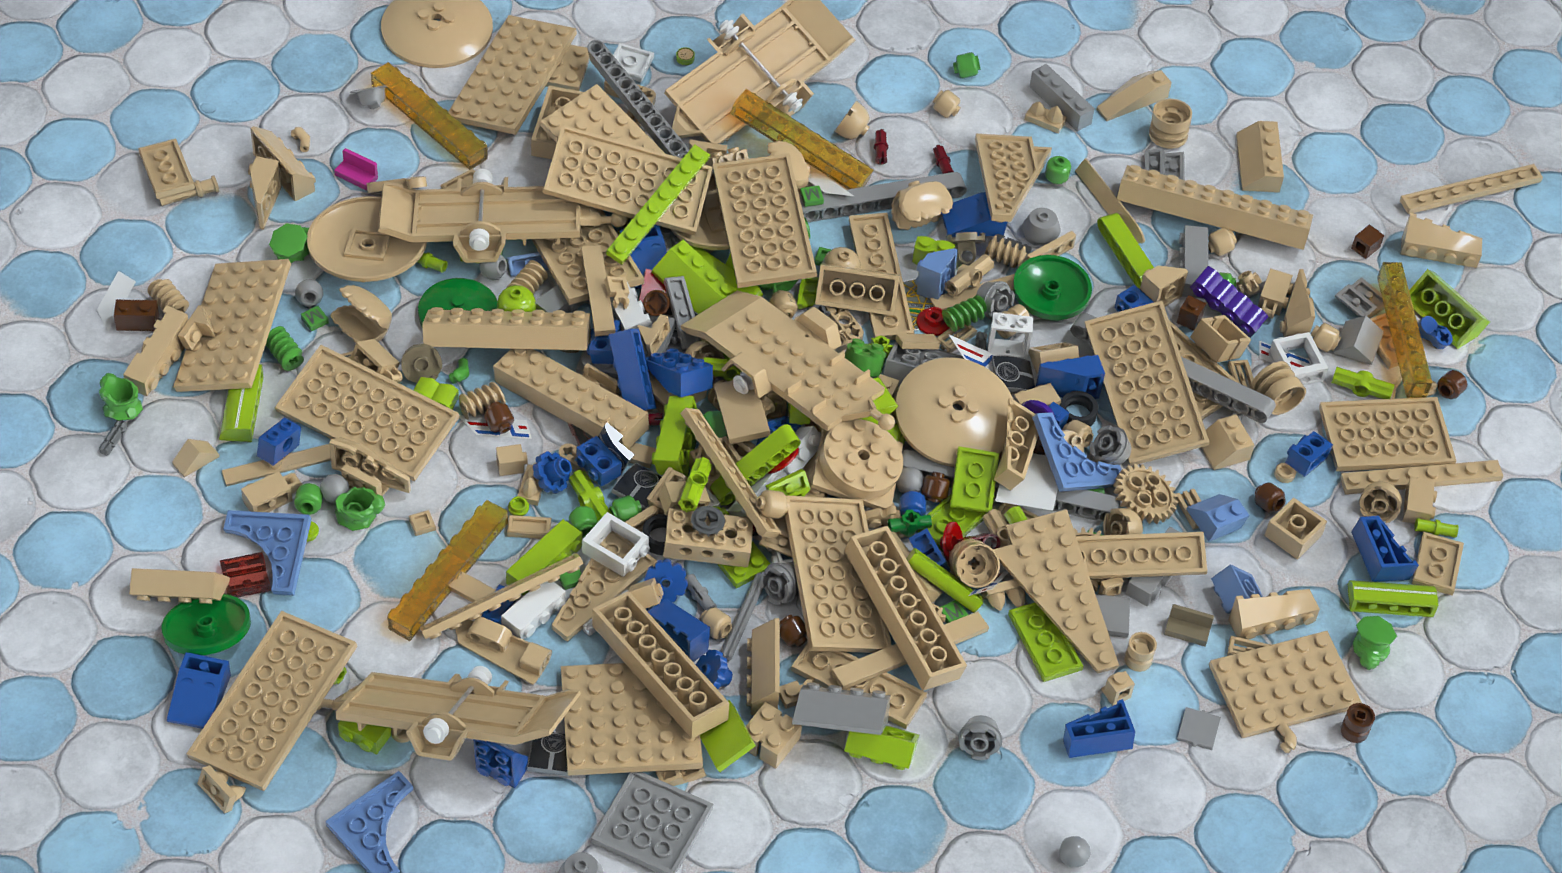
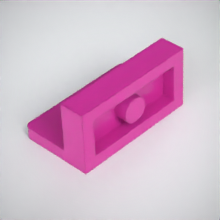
M345 148L342 151L343 161L334 170L335 176L367 191V183L376 182L378 179L377 163Z

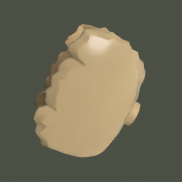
M786 141L768 143L767 152L770 153V156L790 154L799 197H801L800 188L807 187L809 182V164L805 163L801 152L792 144Z
M918 180L909 183L908 188L897 192L891 205L892 220L898 229L909 230L911 227L917 228L918 226L927 225L930 221L937 222L942 216L941 213L947 214L952 209L953 200L949 191L942 183L937 181L920 183Z
M346 285L340 288L339 291L342 296L347 298L351 305H344L331 313L333 322L338 324L344 333L353 338L355 343L375 339L377 342L381 341L387 334L392 320V313L378 297L364 288L355 285Z

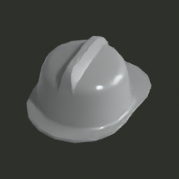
M387 86L350 91V93H356L363 106L376 109L385 101V88Z

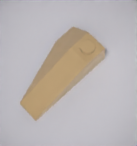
M1162 70L1147 71L1132 77L1098 105L1096 110L1107 122L1168 98L1172 82Z
M1299 269L1284 320L1280 322V333H1283V337L1293 336L1298 333H1310L1315 319L1313 299L1309 298L1310 289L1307 288V280L1303 269Z
M343 437L330 440L332 469L341 471L342 467L348 464L359 468L369 476H375L381 481L382 485L410 493V477L361 443Z

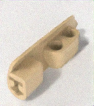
M478 617L474 621L467 619L461 622V626L455 628L459 645L531 685H534L540 678L552 655V650L513 636L507 627L483 617Z

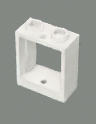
M993 312L987 351L997 356H1014L1027 360L1033 329V317ZM996 330L1025 333L1023 342L995 339Z
M1309 332L1279 337L1272 341L1269 353L1274 362L1284 361L1288 363L1291 370L1294 371L1295 377L1303 385L1324 381L1328 366ZM1304 347L1313 365L1293 369L1284 351Z
M608 512L582 540V553L622 577L629 571H633L637 561L641 557H645L650 549L649 536ZM611 531L635 544L623 559L600 546V543Z

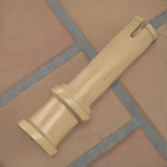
M213 175L210 179L203 181L196 180L194 182L195 189L159 198L161 206L190 197L198 196L201 198L204 194L211 192H220L215 176Z

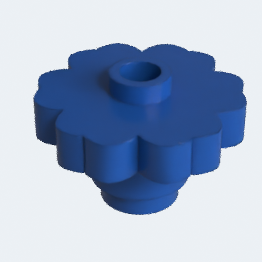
M546 451L536 457V464L533 465V475L539 480V487L545 492L552 491L554 494H557L567 488L566 481H569L572 466L567 459L562 458L558 453L551 454L549 451Z
M669 559L658 560L655 567H648L647 573L644 576V581L655 578L656 583H660L663 589L661 601L666 598L671 602H675L677 595H684L685 589L688 586V581L685 579L686 570L682 568L680 563L672 564Z
M709 649L706 655L700 656L696 666L717 689L728 686L733 674L728 668L727 658L723 657V653Z

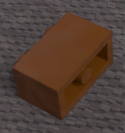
M116 299L114 309L116 331L155 330L153 326L157 319L159 320L157 300Z

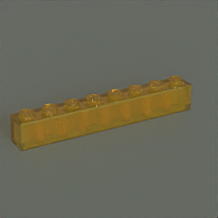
M388 62L371 72L372 87L387 86L385 88V98L469 170L488 159L487 144L478 139L471 130L464 127L458 119L451 116L446 109L438 105L435 99L425 94L424 90L418 88L410 78L405 77L397 67L392 66Z
M745 89L734 102L731 115L773 142L786 141L792 144L801 152L806 163L845 188L865 187L874 171L872 168L821 137L818 133L810 130L804 124L799 123L788 114L777 109L771 103L766 102L755 93Z
M1383 262L1377 280L1406 397L1425 398L1433 383L1402 262Z
M486 500L482 506L479 505L473 517L465 521L462 530L451 538L450 544L446 549H442L439 552L435 562L428 565L425 574L414 582L409 593H405L402 596L398 606L390 610L387 616L388 629L411 641L420 630L419 627L427 622L452 592V589L449 587L451 582L455 578L459 579L462 572L467 573L508 524V511L489 500Z

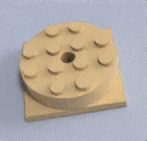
M855 419L844 421L829 431L822 428L810 488L842 499L863 500V505L866 507L884 510L892 506L896 481L902 473L903 443L896 441L888 431L881 429L879 425L867 420Z

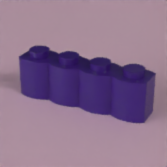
M1207 266L1190 286L1197 297L1205 299L1211 309L1225 315L1250 338L1268 318V315L1260 307L1253 304L1246 295L1239 292L1233 284L1223 279L1210 266Z

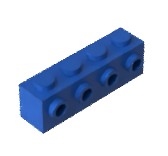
M628 329L609 334V347L614 356L613 366L618 374L617 384L622 392L623 399L644 411L656 409L639 329Z

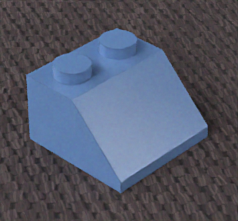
M953 248L928 253L923 260L919 261L917 265L919 273L915 282L918 295L938 300L945 293V283L955 276L957 249Z
M1221 494L1186 508L1199 529L1204 532L1208 542L1241 529L1250 516L1239 499Z
M1231 564L1211 578L1214 584L1213 589L1223 602L1221 604L1222 608L1228 614L1231 613L1236 596L1243 595L1244 599H1248L1252 594H1259L1260 597H1263L1253 575Z

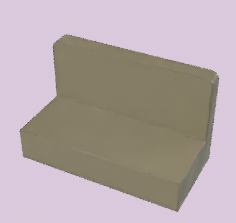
M1173 604L1164 635L1206 647L1214 615Z

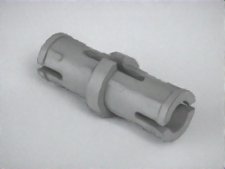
M694 574L685 577L688 581L687 588L692 593V598L694 601H698L704 611L714 607L717 608V605L708 595L706 587H702Z

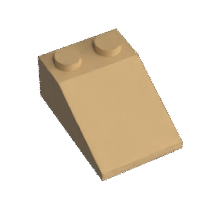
M256 156L253 164L249 165L248 174L251 175L250 188L253 191L259 227L264 230L282 188L278 160Z

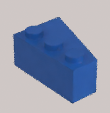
M1379 516L1359 518L1351 533L1372 582L1410 580L1419 564L1408 557L1405 553L1407 551L1403 545L1399 546L1393 538L1395 535Z
M666 598L647 611L692 662L707 653L710 627Z
M1124 700L1117 701L1116 705L1109 708L1105 706L1096 714L1091 716L1087 714L1065 724L1063 743L1069 758L1133 749L1135 729Z

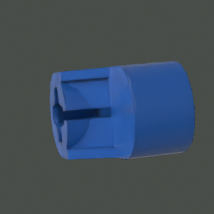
M1425 316L1416 323V330L1421 338L1429 340L1435 348L1444 349L1452 343L1453 338L1447 327L1438 325L1433 317Z

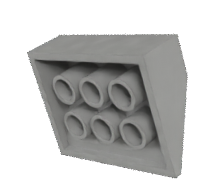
M895 342L886 359L883 375L899 380L898 386H900L904 378L914 368L927 361L938 358H964L961 355L938 349H902Z
M807 683L800 690L792 724L881 735L888 722L891 695H885L886 692L875 690L872 693H866L860 688H851L849 691L842 690L841 686L836 685L824 688L820 687L818 683Z

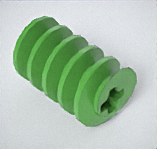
M975 295L973 298L967 299V301H962L960 304H955L953 307L942 310V316L947 326L953 332H956L958 328L963 329L964 324L970 326L971 321L976 323L978 319L983 320L987 307L983 298Z
M278 326L269 332L266 346L283 369L291 371L298 368L304 362L302 350L298 348L297 343L286 332V329L283 326Z

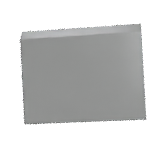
M1366 315L1345 321L1340 334L1341 340L1333 354L1372 365L1384 331Z

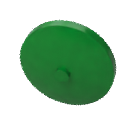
M1040 255L1026 260L1019 266L1013 280V292L1017 302L1024 306L1032 315L1047 320H1066L1077 316L1087 307L1092 293V284L1085 270L1074 261L1056 255Z
M467 278L446 279L432 285L422 295L418 305L419 322L423 328V321L428 310L435 307L443 308V310L462 308L463 310L471 311L472 309L480 308L484 311H492L497 309L498 301L494 293L478 281Z
M223 594L220 601L212 600V604H201L199 600L192 599L191 603H179L167 613L163 619L161 629L166 645L175 652L184 655L186 652L197 655H210L224 651L242 640L250 629L251 617L247 605L242 600Z

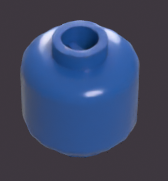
M909 491L901 495L899 498L901 517L905 514L906 510H913L919 513V515H926V499L924 495L916 491Z

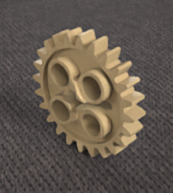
M1134 464L1132 467L1128 465L1126 469L1123 468L1113 484L1116 487L1113 492L1119 494L1116 500L1122 501L1120 507L1126 506L1138 514L1141 521L1145 518L1148 524L1152 520L1158 524L1159 521L1165 522L1166 519H1169L1177 509L1178 501L1176 498L1178 495L1173 493L1176 488L1169 486L1171 481L1164 480L1166 475L1160 476L1158 469L1153 472L1151 466L1145 469L1144 464H1141L1140 467Z

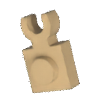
M607 276L604 282L608 297H614L613 307L617 308L620 302L623 304L624 309H627L630 292L626 277Z
M889 506L884 510L876 508L865 511L868 528H878L882 524L888 523V519L900 518V511L896 510V506Z
M812 678L805 680L802 685H799L798 681H794L780 686L779 697L785 709L797 705L803 685H807V683H814Z

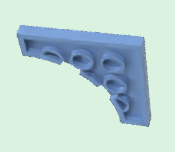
M1053 412L1037 413L1032 417L1059 492L1114 487L1115 478L1122 470L1120 465L1107 464L1100 461L1097 463L1087 459V455L1076 446L1072 448L1063 438L1065 434L1059 427Z
M228 510L223 530L225 533L243 536L255 542L267 554L272 565L273 583L271 591L273 594L295 595L312 519L310 515Z
M400 771L326 820V826L368 873H400L386 845V832L391 815L397 805L413 791V785Z

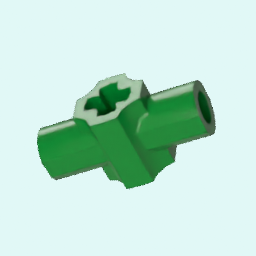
M906 510L901 518L888 519L890 531L900 532L906 537H912L918 532V529L932 527L930 514L919 515V513L913 510Z

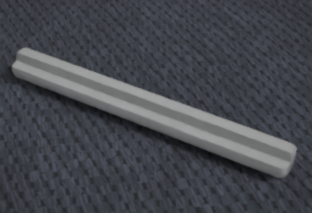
M761 573L755 575L721 651L723 657L727 658V661L732 659L763 590L760 586Z

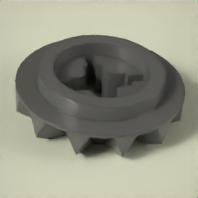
M699 507L691 516L693 530H697L699 535L702 533L707 534L708 537L711 534L717 535L724 528L725 517L715 507ZM707 516L709 521L711 522L709 526H707L705 522Z

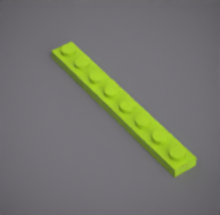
M694 144L607 249L606 255L622 265L706 164L710 154Z

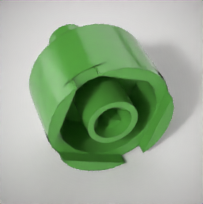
M852 339V342L847 344L845 358L863 372L869 369L870 377L877 378L882 373L886 353L883 351L884 347L880 344L870 345L864 343L863 340Z

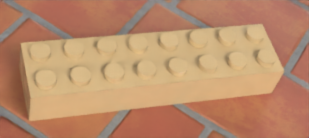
M435 307L428 310L423 321V344L432 347L587 350L591 336L590 313H585L584 311L565 313V311L556 310L552 313L543 310L524 312V310L516 309L509 312L503 309L484 311L480 308L466 311L462 308L443 310V308Z
M510 349L493 365L496 383L570 425H575L593 437H598L604 425L608 423L623 435L620 443L629 450L649 429L648 412L534 349Z
M888 526L851 536L844 551L922 691L960 679L967 664Z
M629 591L592 609V626L691 739L728 720L729 702Z

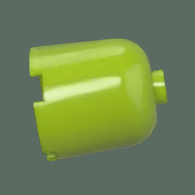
M513 285L500 293L497 309L509 312L521 309L524 312H532L536 310V300L528 288Z

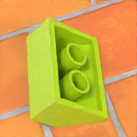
M887 725L881 735L849 731L844 751L849 752V755L855 758H862L863 756L871 758L870 761L873 763L883 764L885 762L892 764V767L895 769L905 770V768H910L920 734Z

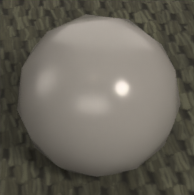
M501 254L496 262L480 263V271L488 279L501 278L507 270V261Z
M306 279L297 285L295 297L301 305L313 307L320 303L323 297V289L317 281Z
M915 467L903 468L900 477L896 481L898 490L903 494L909 491H921L924 480L923 474Z
M332 474L322 480L320 489L327 502L336 503L335 501L339 495L349 491V484L343 476Z
M1079 836L1065 838L1059 850V857L1069 867L1083 866L1091 855L1090 846L1087 841Z

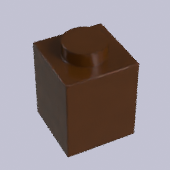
M1369 224L1355 236L1351 249L1367 259L1381 247L1384 234Z
M1188 295L1180 308L1176 323L1194 331L1203 317L1206 303Z

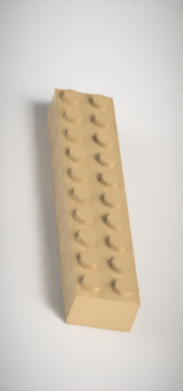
M1127 165L1116 199L1302 250L1305 248L1313 219V214L1306 210L1298 211L1291 209L1287 205L1279 206L1272 204L1268 200L1253 199L1250 195H1238L1231 190L1223 191L1216 189L1212 185H1200L1193 180L1185 181L1175 175H1163L1156 170H1144L1137 165Z

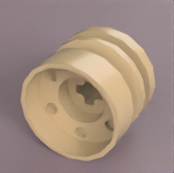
M1168 98L1158 101L1153 107L1152 121L1149 129L1151 141L1160 147L1170 149L1179 148L1184 145L1188 140L1189 126L1192 119L1190 106L1178 99Z
M1284 361L1268 365L1256 375L1252 382V387L1255 391L1270 397L1275 402L1276 407L1272 412L1273 415L1284 414L1294 409L1306 395V388L1295 377V373L1291 370L1289 364Z
M966 539L956 544L951 550L949 567L953 575L966 585L981 588L991 584L998 576L1000 561L995 550L980 540ZM972 558H974L976 561L969 565L968 561H972Z

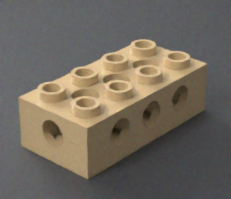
M669 508L663 557L748 567L753 523L747 517L724 515L725 525L723 530L719 531L717 535L711 534L708 537L707 534L702 533L699 535L697 530H693L691 516L694 511L686 512L681 509ZM708 516L705 519L707 526H709L711 523L708 519Z

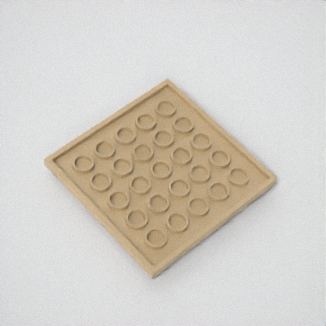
M625 663L561 666L562 691L573 689L580 690L581 693L564 716L568 776L703 769L700 735L691 739Z

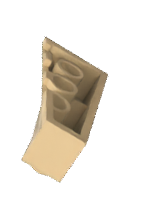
M1410 212L1401 238L1400 255L1477 268L1482 256V238L1461 230L1458 232L1450 229V226L1444 224L1442 226L1432 223L1433 220L1417 218V214Z
M1012 398L1008 399L1007 435L994 478L996 482L1010 491L1025 479L1038 438V432L1032 418L1035 413Z
M132 568L129 594L136 596L139 601H150V597L157 598V601L171 602V598L178 599V602L191 603L192 599L199 600L201 604H212V600H221L230 582V577L216 572Z
M1310 589L1286 591L1283 595L1273 592L1269 593L1267 597L1252 594L1248 599H1244L1242 595L1236 596L1228 621L1236 637L1253 639L1262 634L1269 635L1278 630H1289L1302 624L1309 625L1316 621L1320 608Z

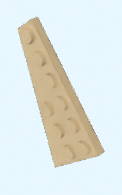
M611 531L600 543V546L623 559L635 544ZM647 553L645 557H641L637 561L633 571H629L622 577L591 558L581 574L575 589L573 588L569 599L562 606L552 623V630L568 642L592 618L593 608L619 596L625 590H629L630 586L635 585L645 576L648 567H655L657 560Z

